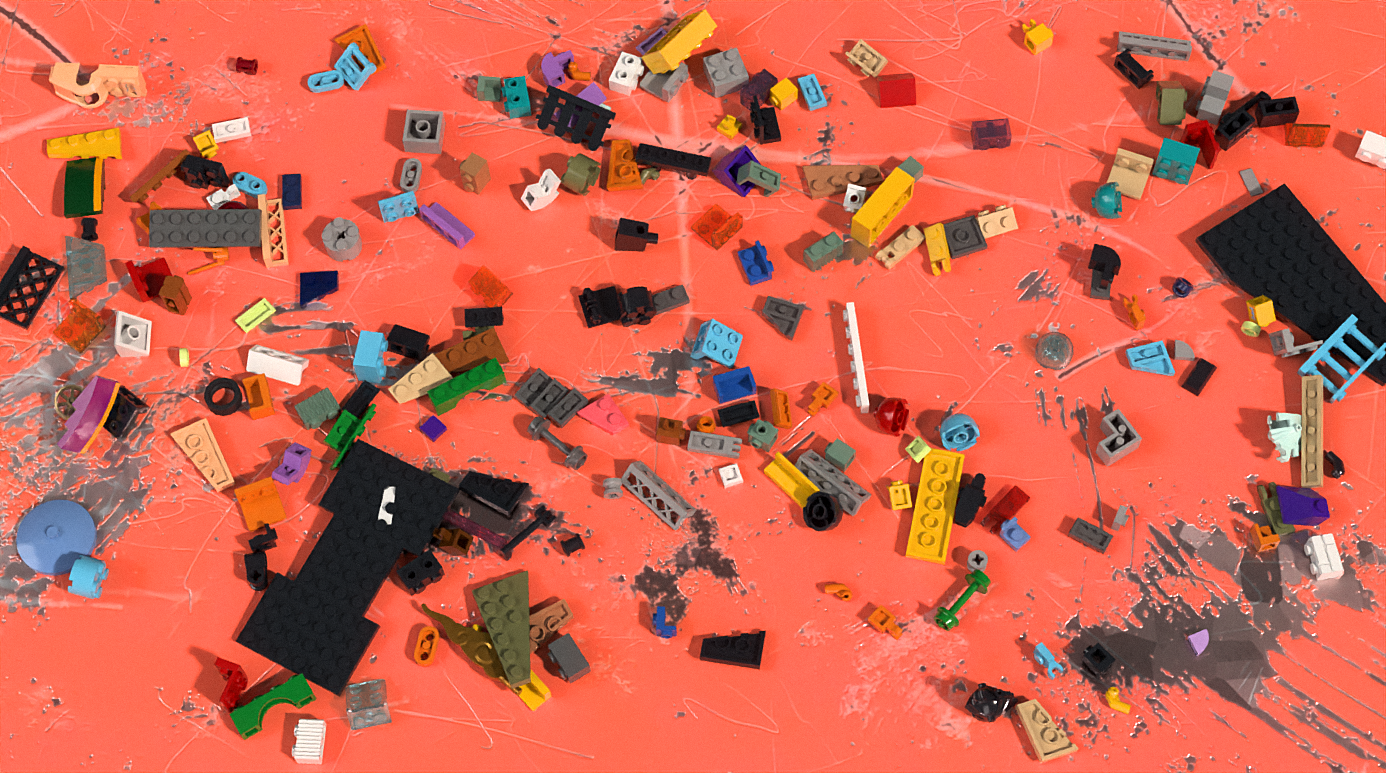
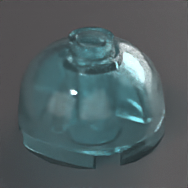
M1060 332L1044 334L1039 339L1035 348L1037 362L1043 368L1054 369L1053 371L1066 368L1074 355L1071 339Z

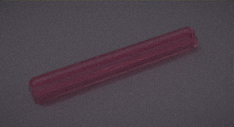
M451 509L448 510L444 517L445 520L500 549L507 543L506 538Z

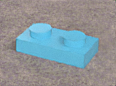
M815 74L797 79L799 88L810 111L827 106V101Z

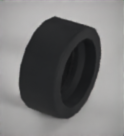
M225 377L217 378L210 382L204 392V400L210 411L220 416L235 413L241 407L243 401L242 392L238 384L232 379ZM222 388L232 389L235 396L230 403L222 406L214 404L212 398L218 390Z

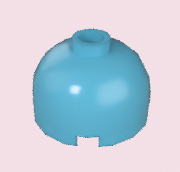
M963 413L950 415L942 422L940 428V437L943 446L947 450H951L950 448H957V451L969 449L976 444V438L980 437L975 420Z

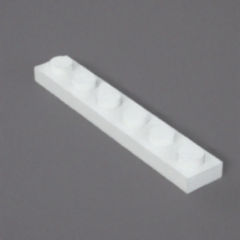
M854 302L846 303V310H843V320L847 321L848 327H845L846 338H850L848 354L852 355L853 361H850L851 372H855L853 387L854 390L858 391V395L855 396L856 407H860L861 414L869 413V399Z

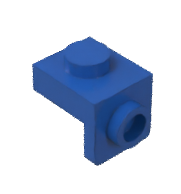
M657 606V613H653V625H656L657 636L665 639L677 636L676 626H665V607Z

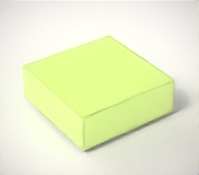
M919 435L905 448L917 463L932 450Z

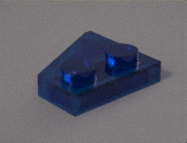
M338 270L300 273L301 308L307 307L306 304L314 300L319 301L326 295L333 294L339 290Z

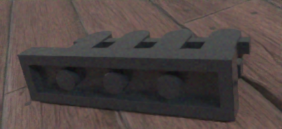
M548 85L546 92L549 93L548 98H543V101L546 103L541 115H536V119H539L537 123L538 128L545 130L549 124L555 126L554 133L558 137H562L566 131L572 133L571 140L575 144H579L583 138L589 140L588 148L591 151H596L599 145L603 146L605 142L601 140L606 128H611L612 125L608 123L610 119L614 121L616 113ZM560 98L566 100L565 105L558 102ZM576 105L583 108L582 112L575 110ZM556 107L563 109L558 122L551 120ZM593 112L600 115L599 119L592 117ZM573 114L580 116L575 129L568 127ZM590 121L596 123L591 136L585 134Z

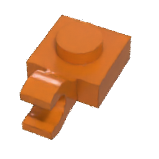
M1133 294V302H1128L1125 297L1123 299V306L1128 310V317L1135 330H1139L1144 326L1146 315L1137 304L1138 297Z
M823 382L812 394L811 398L814 401L808 406L809 410L807 413L814 417L821 406L827 409L838 397L839 392Z
M882 605L868 617V622L882 634L887 630L896 640L903 635L901 633L903 630L894 623L896 617Z

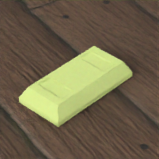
M263 298L235 321L248 333L273 314L276 309Z

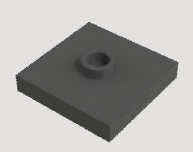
M974 215L943 224L952 259L987 249V243Z

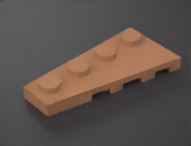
M878 165L802 167L812 200L846 193L848 184L867 188L883 183Z
M565 598L530 615V654L574 618Z

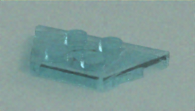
M65 236L69 297L71 301L77 300L76 297L86 291L88 293L95 286L101 285L108 280L105 247L103 244Z

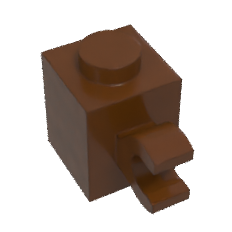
M441 527L440 530L435 528L432 534L435 538L441 540L438 547L452 556L467 555L474 538L460 528L445 529Z

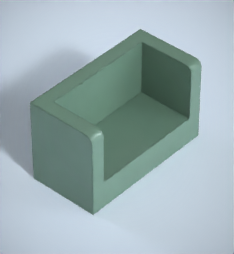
M751 160L739 168L737 184L741 185L746 181L755 183L765 188L764 196L769 197L779 191L781 174Z

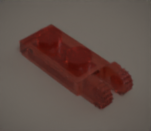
M1015 485L990 510L980 524L984 527L993 518L998 521L990 530V533L994 535L1004 521L1007 519L1011 520L1025 506L1030 497Z

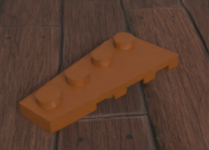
M187 149L183 150L132 194L130 199L134 203L145 201L149 197L148 193L151 190L156 191L163 185L162 181L166 178L170 179L177 173L176 170L186 160L187 155L193 156V154Z
M494 327L435 354L449 373L471 370L495 357L499 364L510 362Z

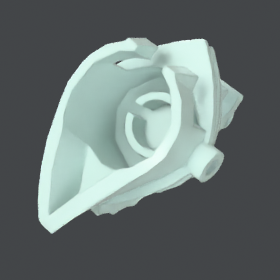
M1276 413V420H1272L1271 415H1269L1267 418V424L1270 429L1268 431V439L1276 444L1275 450L1280 452V457H1277L1276 460L1284 463L1289 461L1290 455L1291 457H1298L1301 451L1302 416L1300 414Z

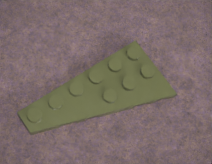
M527 570L472 590L473 597L511 689L531 682L529 573Z

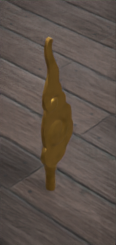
M423 603L421 605L423 611L428 616L443 625L449 639L454 644L460 646L465 655L474 664L483 668L490 679L500 681L516 696L522 693L520 687L511 689L488 633L477 632L473 628L464 627L450 617L430 610L426 604Z

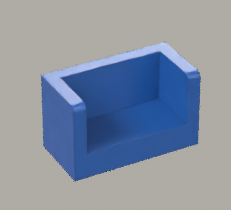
M750 366L713 376V386L719 404L756 394V383Z

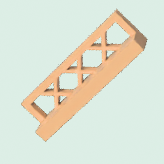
M265 194L257 195L258 207L262 210L261 240L265 265L267 268L289 265L282 198L267 200ZM279 205V209L273 214L269 211V206ZM275 219L281 223L276 230L270 227ZM276 235L282 238L278 246L272 243ZM278 251L284 255L283 260H273L274 255Z

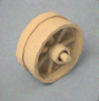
M74 384L66 385L56 393L54 409L61 418L68 420L70 416L67 414L70 409H73L75 412L76 409L72 405L77 397H74V390L82 393L84 389L81 386ZM71 389L70 397H67L64 393H62L65 390ZM59 395L67 402L57 403ZM67 405V409L63 414L58 407Z

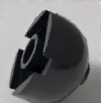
M817 492L807 498L806 507H803V518L809 528L824 532L833 530L839 525L843 517V507L837 497L826 492Z

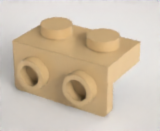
M862 39L858 41L850 53L848 51L845 53L849 57L847 61L854 66L857 64L861 66L862 69L860 71L868 77L872 75L876 78L889 62Z
M1005 204L995 207L996 211L989 212V210L978 212V216L975 218L984 239L1018 229L1013 207H1006Z

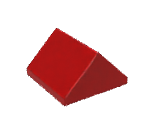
M912 73L876 76L880 108L916 105V82Z

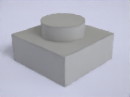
M1120 505L1111 529L1119 531L1121 525L1125 527L1129 515H1126L1128 507Z

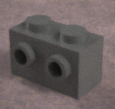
M569 633L548 645L549 653L547 655L553 664L557 663L560 667L558 672L563 680L567 679L571 684L591 672L589 663Z

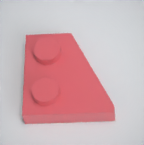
M609 394L577 412L581 419L585 418L592 422V425L604 429L605 432L612 436L629 426L628 421Z

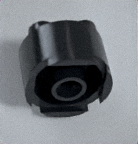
M632 287L627 289V293L622 295V292H620L615 297L619 319L623 327L639 323L640 325H647L651 323V319L657 313L651 290L648 291L647 287Z

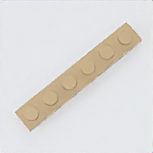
M1322 375L1302 376V488L1323 487Z

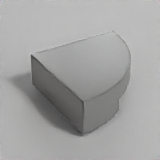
M1175 340L1174 360L1194 361L1195 355L1192 348L1181 340Z

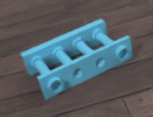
M1353 314L1297 372L1301 377L1306 374L1309 376L1322 375L1323 386L1333 394L1329 401L1330 403H1333L1335 400L1340 402L1347 394L1345 390L1375 359L1379 361L1386 354V343L1378 348L1356 329L1357 326L1355 324L1358 318ZM1346 333L1353 335L1373 353L1367 361H1364L1343 342L1342 337ZM1332 347L1339 348L1360 369L1354 375H1351L1330 356L1328 351ZM1320 360L1322 362L1325 361L1347 381L1340 389L1317 370L1315 365Z

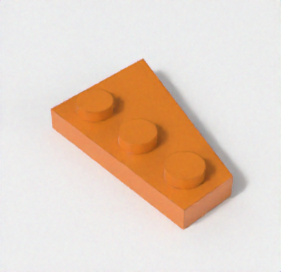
M366 24L334 39L344 51L351 43H356L363 55L370 63H374L377 67L376 71L370 74L371 76L387 68ZM353 54L351 57L364 69V65Z
M630 139L612 141L607 181L609 192L644 189Z

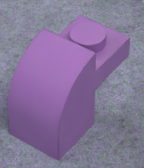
M571 50L561 52L555 57L550 52L543 58L541 68L543 80L547 87L548 85L558 87L565 83L563 70L568 68L570 62H574V55Z
M294 442L285 450L283 463L272 472V478L286 485H290L292 482L298 483L308 467L312 450Z

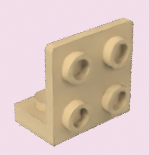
M1118 148L1107 183L1118 182L1117 192L1120 191L1122 195L1140 200L1154 159Z

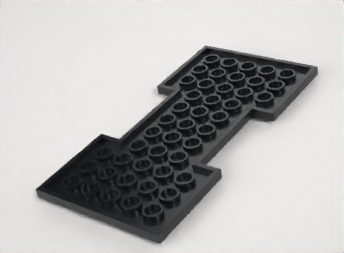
M357 439L318 504L320 508L334 514L294 581L277 572L236 642L295 674L300 675L302 673L306 680L340 697L380 629V625L365 618V614L402 551L405 550L417 557L424 553L433 538L432 534L435 528L440 526L460 491L459 488ZM389 487H396L394 503L390 502L385 506L386 512L392 515V523L387 524L384 519L378 520L384 490Z

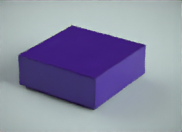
M434 415L419 427L420 431L432 442L437 440L447 430V427Z

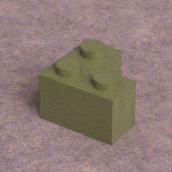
M1157 81L1155 99L1158 101V123L1160 125H1182V119H1185L1186 116L1183 104L1187 101V91L1179 81Z

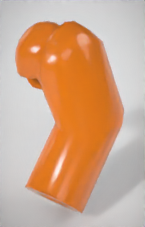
M576 62L568 64V73L574 80H591V72H581Z
M825 584V594L835 593L843 601L851 600L853 596L852 591L845 584Z

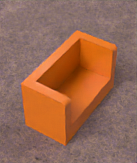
M265 373L242 379L246 388L250 406L249 413L252 419L256 420L275 415L269 383Z

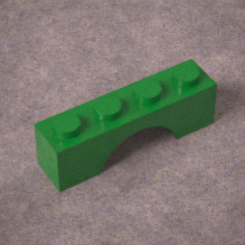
M495 357L427 391V394L435 412L440 416L454 409L457 403L469 393L480 389L490 391L506 383L503 369Z
M302 673L300 675L296 674L291 676L284 684L272 687L270 692L254 697L247 705L238 706L229 715L242 738L246 740L263 730V718L271 707L286 703L300 709L316 700V697Z

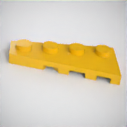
M119 128L48 139L47 154L49 158L81 156V158L89 159L90 156H99V159H107V157L122 159L121 131Z

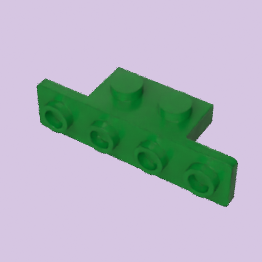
M371 404L361 419H358L347 410H343L323 440V443L338 452L329 469L340 468L344 463L345 458L343 456L353 448L356 436L360 437L366 429L364 424L367 420L370 421L374 417L376 404Z

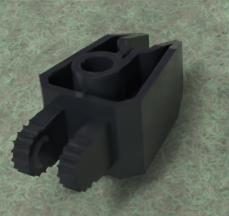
M977 473L971 484L967 483L965 487H961L957 496L960 500L956 507L955 524L966 528L974 521L979 507H984L987 497L985 496V490H983L986 480L983 474Z

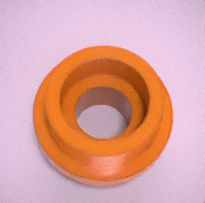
M703 416L697 421L696 427L699 432L711 434L715 431L716 424L713 418Z

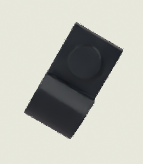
M1094 244L1088 268L1103 272L1099 288L1106 290L1108 283L1112 284L1114 275L1118 276L1121 260L1117 252L1112 248Z

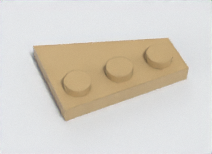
M432 353L388 390L399 404L427 394V391L453 379V377Z
M1036 699L1018 704L1015 707L1040 764L1076 752L1079 749L1074 743L1072 744L1065 736L1066 733L1056 726L1052 721V717Z

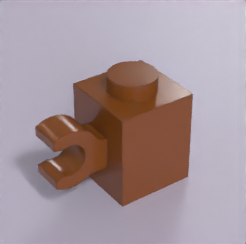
M660 417L656 433L657 442L680 446V441L685 439L686 429L683 428V421Z

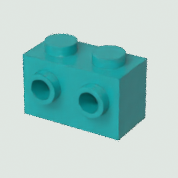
M525 76L504 79L505 86H502L501 89L503 97H507L504 106L505 112L510 114V119L531 116Z

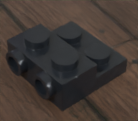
M187 155L186 160L181 164V171L185 172V180L189 181L190 185L196 189H208L210 184L215 187L222 186L226 188L229 185L230 181L223 164L220 162Z

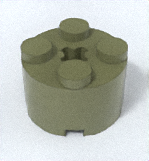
M581 153L575 157L571 156L567 162L568 169L561 177V183L565 187L586 196L590 192L587 190L589 186H594L599 177L601 168L598 166L601 163Z

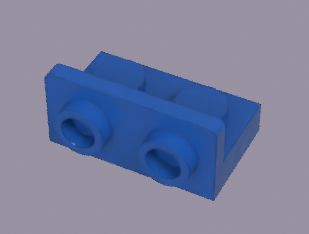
M759 240L755 241V246L738 251L739 260L750 286L771 280L772 272L774 271L772 262L766 258V248L764 245L761 246Z

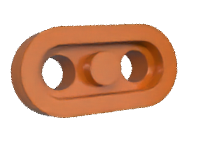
M424 627L418 636L414 658L416 663L422 667L431 665L436 656L440 635L435 627ZM428 636H433L431 641L426 640ZM423 655H428L427 659H421Z

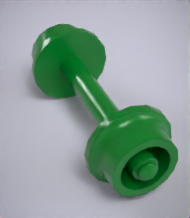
M976 569L971 574L965 576L970 586L949 610L941 606L937 608L934 621L939 627L945 631L958 627L959 621L955 614L975 591L982 594L988 592L987 588L991 581L982 571Z

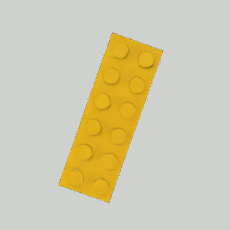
M931 448L932 450L924 457L905 557L945 565L965 454Z

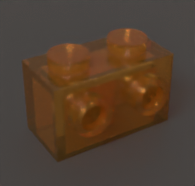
M482 266L468 281L472 286L470 289L477 296L481 294L485 298L483 302L488 307H502L514 294L485 266Z

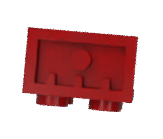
M1207 120L1186 124L1180 142L1194 147L1200 146L1208 169H1213L1220 152V145L1214 138L1213 127L1209 126Z
M164 257L141 267L139 265L135 266L132 260L125 263L143 303L160 296L159 291L164 286L163 282L166 276H172Z
M217 657L214 665L219 670L218 673L223 676V679L228 681L219 702L228 713H232L233 708H237L241 691L245 690L248 685V676L239 664Z

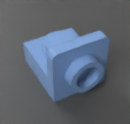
M1016 517L1004 521L1000 526L1001 531L999 534L1015 552L1031 538L1017 524L1018 519Z

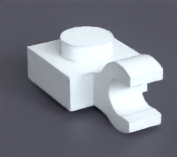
M233 184L227 188L226 192L220 189L206 197L213 210H217L223 203L231 201L241 194L236 185Z

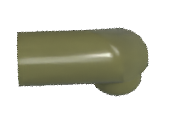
M655 168L642 170L640 173L642 184L644 185L647 179L657 180L660 172L656 171Z

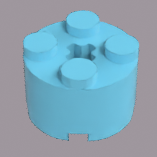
M79 555L81 560L76 559L70 573L69 580L73 582L72 586H68V592L90 599H99L103 589L100 586L102 580L107 579L109 569L106 568V563L103 560Z

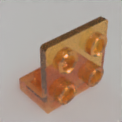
M1286 123L1284 126L1286 146L1323 147L1331 126L1328 124Z
M715 204L691 226V229L718 251L743 227V216L738 212L731 216L718 204Z
M72 297L68 301L71 313L53 331V334L78 353H82L106 328V325L98 314Z

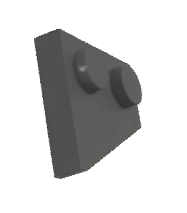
M768 296L762 315L789 340L793 341L804 306Z

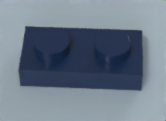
M301 173L282 175V202L284 210L302 209Z

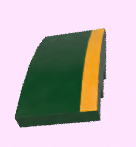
M95 157L67 161L64 184V216L66 219L103 214L104 190L106 189L104 159Z

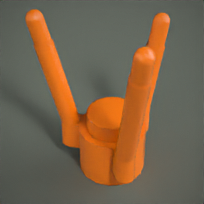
M228 247L192 248L194 251L213 252V259L218 262L194 269L187 274L192 275L216 266L225 265V261H229Z

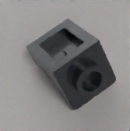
M269 523L264 524L267 534L256 535L253 539L248 540L253 553L277 547L275 540L278 539L275 528L271 529Z

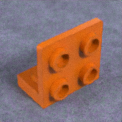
M272 476L234 490L250 532L265 527L264 524L266 523L272 525L287 519Z

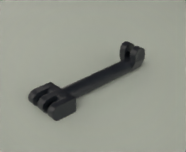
M1263 91L1259 92L1233 113L1228 112L1224 115L1218 128L1241 109L1248 111L1259 101L1271 100V96Z
M542 505L534 512V516L537 519L498 551L501 556H504L506 561L512 557L511 550L542 524L549 528L557 521L558 518L555 515L548 519L552 512L550 510L546 511L547 507Z

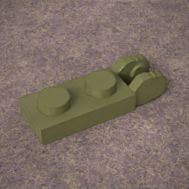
M1269 482L1268 484L1272 495L1270 498H1267V492L1263 485L1257 486L1261 505L1273 534H1278L1280 537L1294 533L1295 528L1293 524H1283L1275 482Z

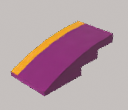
M97 375L91 380L72 403L76 410L64 424L68 431L57 443L61 449L82 454L87 451L99 434L113 407L120 387L118 381Z

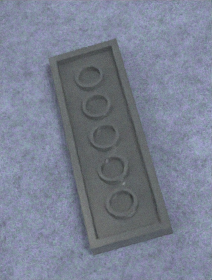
M150 210L149 247H261L262 210Z

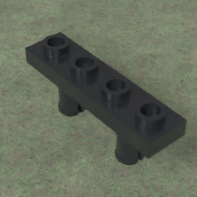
M644 143L639 144L635 158L636 162L651 165V168H655L659 172L661 168L686 172V177L690 180L695 179L697 175L707 177L711 165V157Z

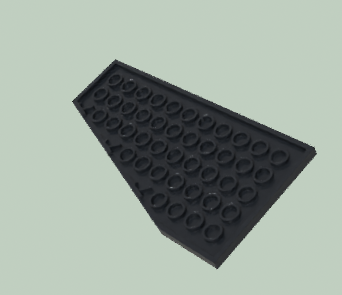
M1285 183L1196 238L1195 242L1231 285H1236L1254 298L1264 295L1271 299L1274 313L1283 320H1288L1312 336L1311 339L1314 341L1323 340L1324 344L1353 314L1358 318L1355 324L1357 326L1356 329L1378 348L1386 343V303ZM1346 333L1342 337L1343 342L1364 361H1367L1373 355L1353 335ZM1332 347L1329 350L1335 355H1340L1341 357H1343L1344 359H1346L1347 361H1349L1350 363H1352L1360 369V367L1354 361H1352L1347 355H1345L1339 348ZM1386 354L1379 361L1375 359L1363 372V374L1381 386L1386 385Z

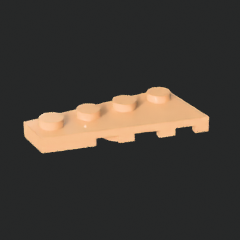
M206 418L170 434L217 492L235 485V481Z

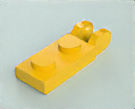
M938 223L925 228L924 233L934 275H941L940 262L943 264V269L946 272H950V253L943 224Z

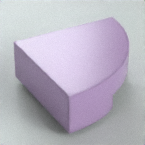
M1207 629L1192 634L1187 638L1196 656L1200 655L1207 647L1209 641Z

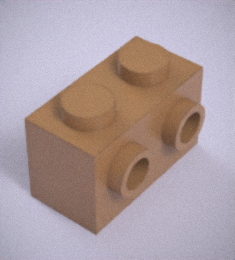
M472 152L466 160L461 162L459 169L464 189L479 195L491 180L487 160Z

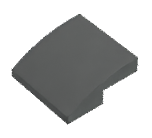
M538 368L513 397L544 419L547 413L560 402L569 390L555 378H550L544 371Z

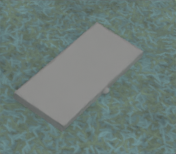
M1252 168L1239 172L1251 197L1263 193Z

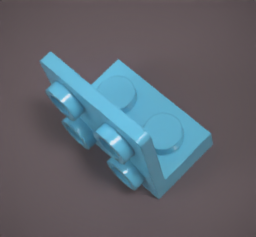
M413 191L378 201L384 223L394 222L399 218L411 217L420 213Z
M712 318L701 324L690 357L697 360L708 356L720 364L732 368L743 335Z

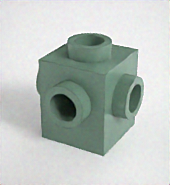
M758 419L755 424L752 423L747 431V434H749L748 442L754 448H761L769 453L778 439L779 430L770 422Z

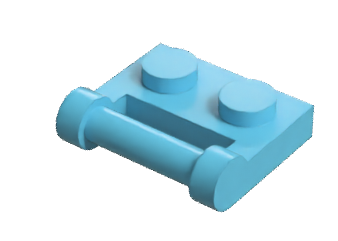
M351 43L334 65V68L342 73L347 83L357 91L370 74L374 73L377 69L375 64L370 63L363 55L356 43ZM353 54L364 65L365 68L363 70L351 58Z

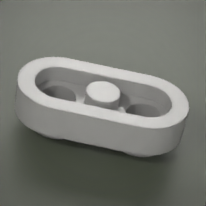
M416 158L406 160L403 165L400 185L405 193L416 192L420 185L423 168L421 162Z

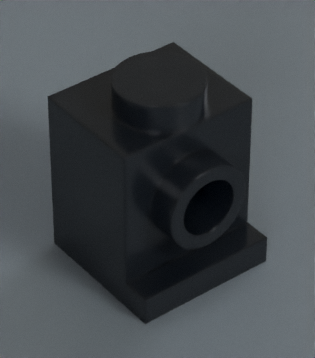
M1099 643L1094 647L1092 645L1088 646L1082 653L1084 655L1082 661L1096 674L1098 679L1114 665L1116 660Z

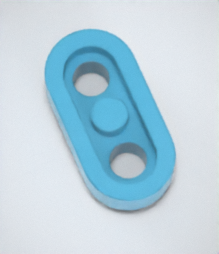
M332 70L311 75L307 83L312 92L320 93L339 89L344 84V78L340 71Z
M239 172L233 177V184L236 185L238 191L254 198H258L257 195L267 194L268 188L262 179L246 172Z

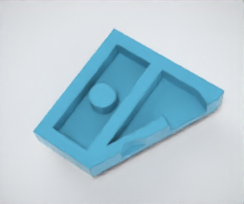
M1163 340L1126 349L1125 354L1132 370L1174 376L1175 370Z

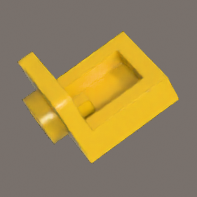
M210 130L193 137L202 158L207 157L209 159L217 155L219 147Z

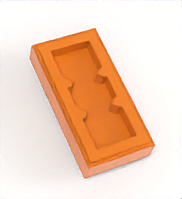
M776 388L771 389L770 397L774 426L784 429L792 428L788 392Z

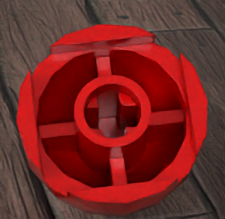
M898 397L886 398L875 408L874 418L877 427L883 433L897 437L901 435L898 434L900 429L905 430L909 417V409H906L905 405L908 404L906 399Z

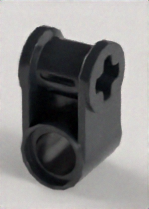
M262 551L245 554L247 580L253 590L262 591L268 585L266 553Z

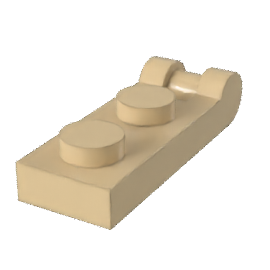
M912 225L888 246L881 249L875 258L885 263L884 266L890 270L924 242L925 235Z

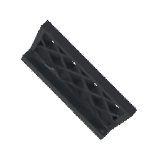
M22 246L0 281V310L3 306L11 304L13 311L7 314L0 312V318L27 330L64 271V266L31 252L28 247ZM34 258L40 261L41 266L30 269L29 263ZM51 267L57 269L55 275L47 277L45 269ZM43 270L45 278L34 280L32 273ZM30 274L32 281L21 284L19 280L21 276ZM47 282L48 287L46 290L37 292L35 284ZM33 285L36 293L24 296L22 288ZM20 289L22 297L11 300V292ZM37 297L38 303L35 306L28 307L26 300ZM24 300L26 308L15 311L13 303ZM27 312L29 317L25 323L17 319L16 315Z

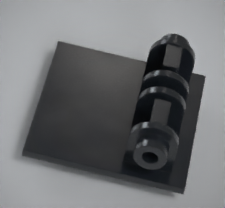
M615 286L597 291L585 288L582 295H578L588 329L620 320L615 303V297L617 296Z

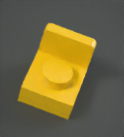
M897 480L892 481L891 485L886 486L889 491L892 510L912 507L908 483Z

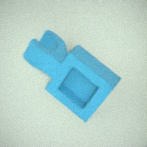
M1042 642L1035 646L1034 658L1040 665L1043 664L1045 668H1048L1047 675L1050 679H1055V675L1052 673L1053 669L1058 670L1060 674L1063 673V667L1054 660L1055 657Z

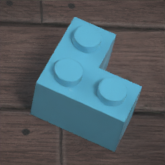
M361 330L353 361V367L359 381L366 380L367 382L381 384L382 377L386 376L387 367L384 366V358L382 357L383 353L387 351L388 341L385 340L384 333Z

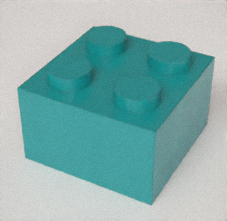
M1164 138L1152 174L1162 179L1166 178L1175 181L1178 184L1188 185L1200 148Z

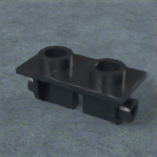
M502 307L464 309L465 328L503 325Z

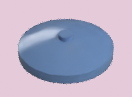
M52 500L45 502L31 510L21 522L16 538L18 553L28 567L40 574L57 576L69 573L76 559L81 560L79 555L90 557L97 540L96 525L88 511L73 501Z

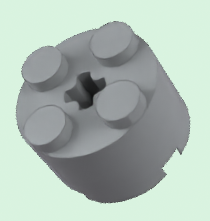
M337 217L324 228L322 240L330 258L343 262V260H353L360 254L362 239L359 229L354 222Z

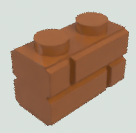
M168 275L163 282L164 286L161 287L159 295L168 312L183 316L188 309L187 305L190 304L192 297L182 277Z

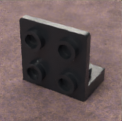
M754 95L753 102L750 103L751 123H754L755 126L753 128L755 139H759L760 145L781 141L774 107L760 109L757 95Z
M120 385L113 407L103 427L116 438H122L134 415L147 413L150 407L125 386Z

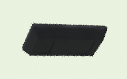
M1200 358L1181 387L1199 396L1217 367Z
M364 380L343 406L342 410H347L358 418L379 393L380 389Z
M755 400L717 410L723 427L760 418Z

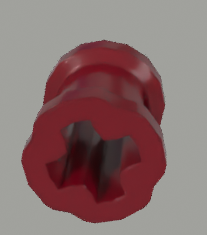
M242 57L237 58V73L248 72L256 75L258 70L257 59L246 60Z

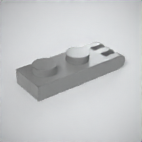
M691 431L687 451L738 459L740 455L738 452L741 450L739 445L742 444V439Z

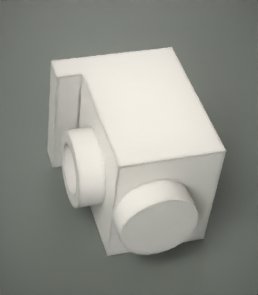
M848 184L843 207L846 208L847 212L856 214L864 205L867 188ZM852 196L858 197L856 202L851 201Z

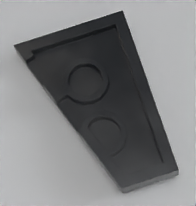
M469 471L459 484V490L509 516L529 488V483L526 482L521 484L512 482L511 479H496L492 475Z
M766 630L749 635L748 633H742L740 636L705 638L702 642L700 660L760 670Z

